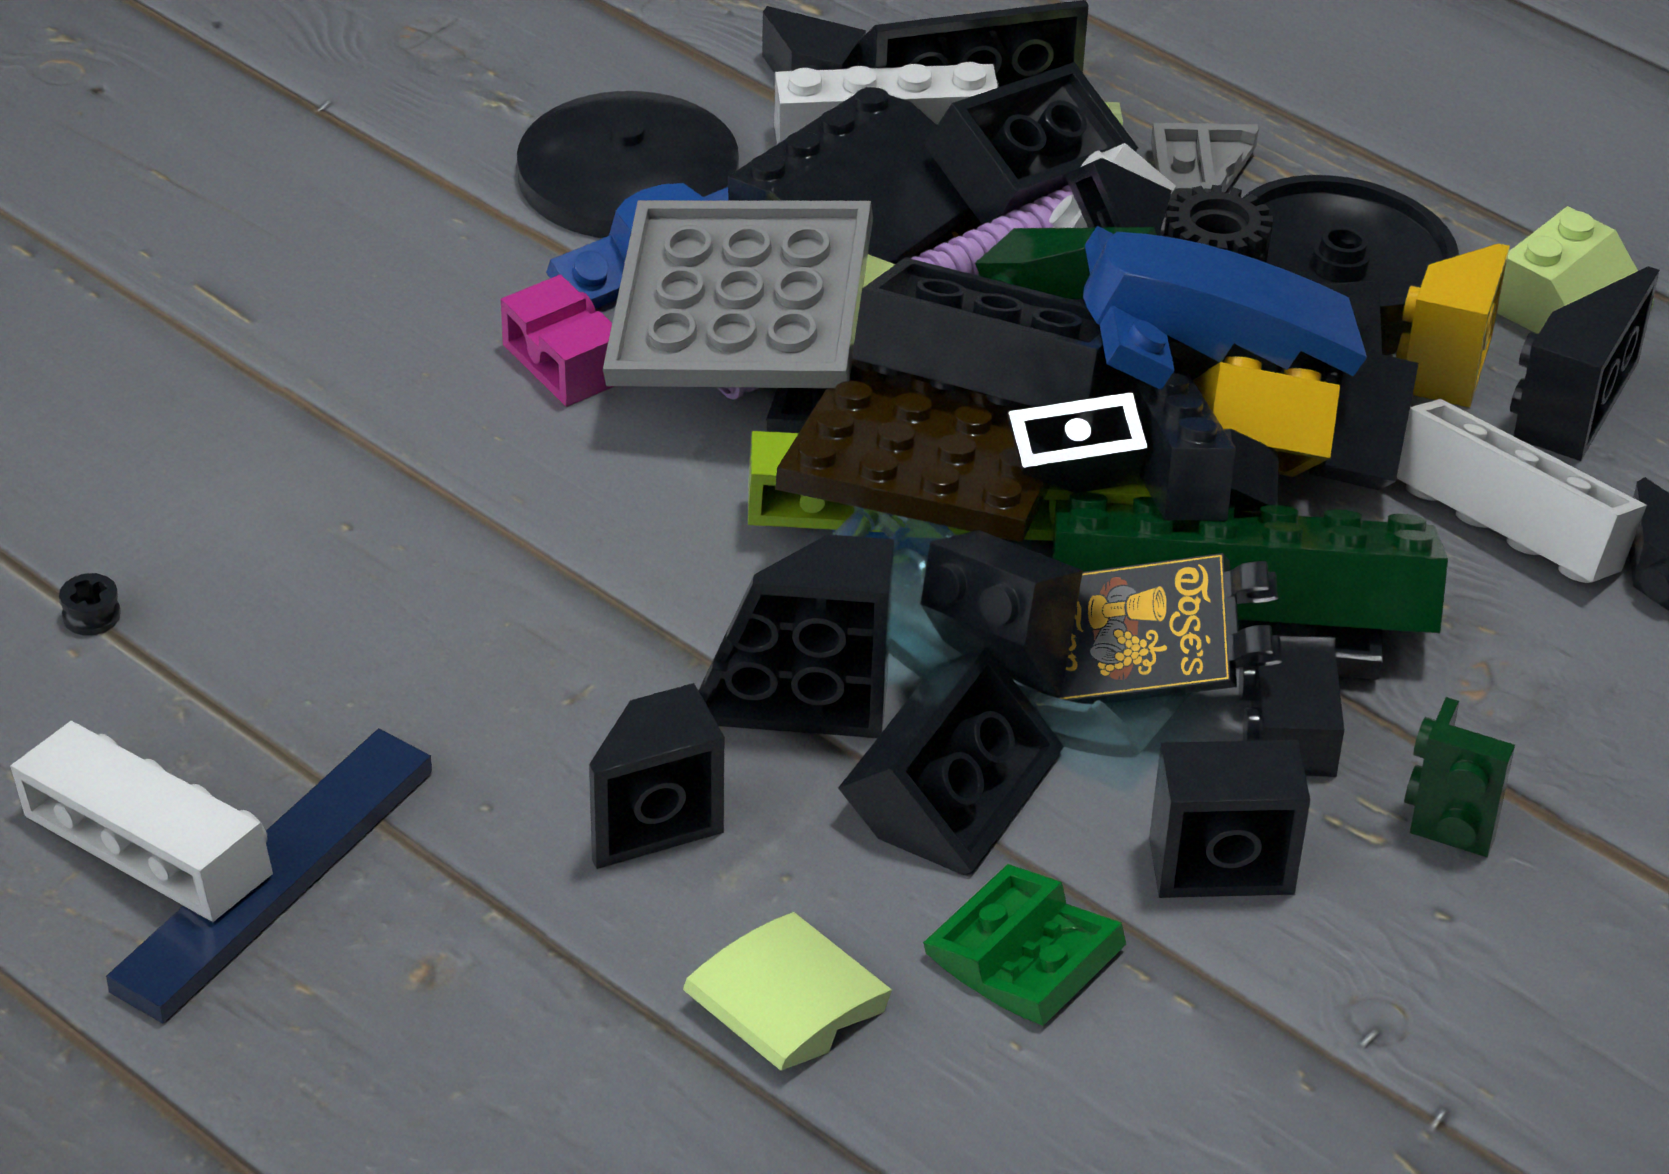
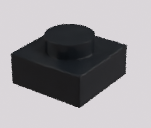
M1316 625L1315 637L1334 638L1338 676L1379 680L1383 661L1382 629Z

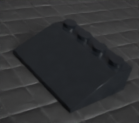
M865 87L857 91L847 100L833 109L824 112L816 120L799 131L790 134L785 140L760 156L753 158L751 162L727 176L729 201H871L873 223L868 254L893 264H897L905 257L911 258L973 214L972 210L924 146L937 127V124L912 102L889 95L886 90L876 87Z

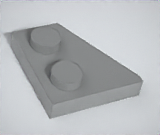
M1153 123L1151 144L1154 167L1176 185L1170 195L1169 202L1171 199L1176 200L1177 194L1182 191H1186L1191 195L1192 187L1202 186L1205 192H1211L1212 185H1222V192L1225 193L1257 147L1258 124Z

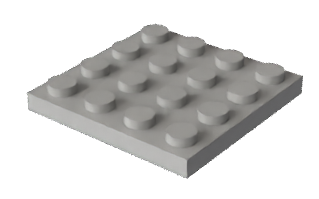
M638 200L603 366L606 386L835 388L841 382L850 381L852 354L873 223L871 201Z

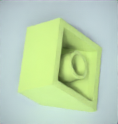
M1567 206L1509 251L1497 314L1530 331L1539 333L1553 311L1625 278L1638 270L1615 229L1593 219L1587 213Z

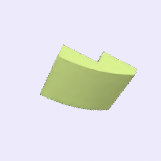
M795 912L776 918L723 948L688 976L683 987L687 994L780 1071L829 1053L838 1029L884 1013L892 992L891 988Z

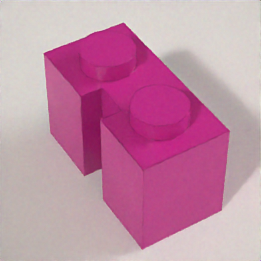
M560 274L501 298L503 346L566 407L615 387L606 386L603 373L612 322L600 311L596 312L591 299L586 293L579 292Z

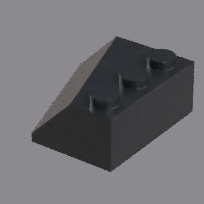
M827 534L754 574L699 688V692L718 726L867 738L879 737L883 731L888 681L894 539Z

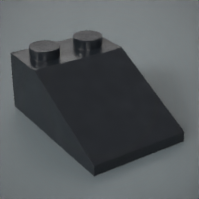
M1075 62L951 103L924 145L982 225L991 223L992 220L1000 216L1005 217L1007 213L1015 209L1019 210L1020 207L1028 203H1034L1035 200L1043 196L1047 197L1048 194L1056 190H1062L1063 187L1069 185L1064 174L1081 167L1085 160L1095 151L1099 150L1103 153L1124 143L1135 152L1138 149V146Z
M1648 266L1551 313L1539 333L1531 331L1528 334L1519 358V366L1527 368L1525 379L1521 378L1518 382L1510 404V412L1518 414L1514 437L1528 444L1582 461L1639 363L1659 269Z

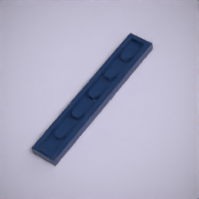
M378 728L266 830L268 838L266 846L273 871L271 876L214 922L182 906L106 975L109 993L163 1024L432 772L431 755Z

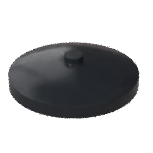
M645 91L604 92L565 102L552 108L535 120L522 136L517 150L518 183L524 198L530 206L540 215L558 226L597 238L609 236L618 207L625 199L640 190L661 184L684 183L704 197L728 187L727 176L739 169L737 142L730 129L717 116L687 100Z
M1333 175L1292 176L1263 184L1243 197L1246 198L1250 194L1259 198L1258 206L1266 204L1270 209L1269 216H1273L1268 264L1285 269L1319 284L1379 281L1381 325L1404 322L1402 320L1409 288L1410 286L1421 288L1429 264L1459 255L1455 238L1438 216L1414 199L1372 182Z

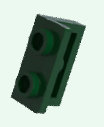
M1446 697L1436 720L1429 717L1423 719L1415 742L1413 755L1424 760L1423 766L1415 765L1404 798V803L1415 806L1410 833L1488 858L1496 837L1515 744L1456 727L1455 722L1459 700Z

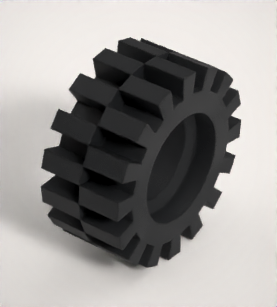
M1212 185L1211 192H1205L1202 186L1192 187L1191 195L1186 191H1182L1177 194L1176 200L1171 199L1166 210L1163 236L1206 244L1267 263L1273 216H1269L1270 209L1266 204L1258 206L1259 198L1250 194L1246 198H1241V189L1232 187L1229 194L1222 192V185Z

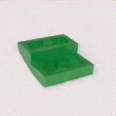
M1007 864L929 936L923 944L926 954L960 982L1000 1007L1044 1026L1126 945L1122 922L1067 904L1061 881Z

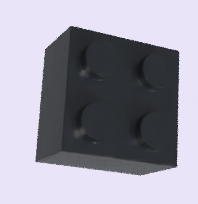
M1298 740L1161 743L1149 834L1159 898L1295 895L1311 800Z

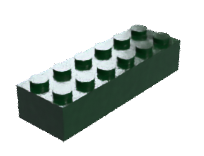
M1089 492L1073 493L1070 495L1069 500L1056 499L1051 558L1081 569L1083 572L1224 553L1230 560V570L1244 563L1266 561L1268 563V572H1275L1277 576L1278 599L1261 603L1237 604L1238 620L1440 633L1448 557L1435 525H1427L1426 519L1411 514H1392L1388 516L1387 522L1362 520V514L1350 510H1327L1324 512V517L1298 516L1299 511L1288 506L1267 505L1260 508V513L1235 512V506L1229 504L1227 521L1164 520L1152 497L1134 498L1133 505L1107 503L1108 498L1106 496Z

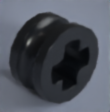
M85 573L74 576L66 581L59 592L62 619L66 628L80 635H97L113 628L120 620L121 614L120 605L117 601L118 590L115 582L109 577L98 573Z

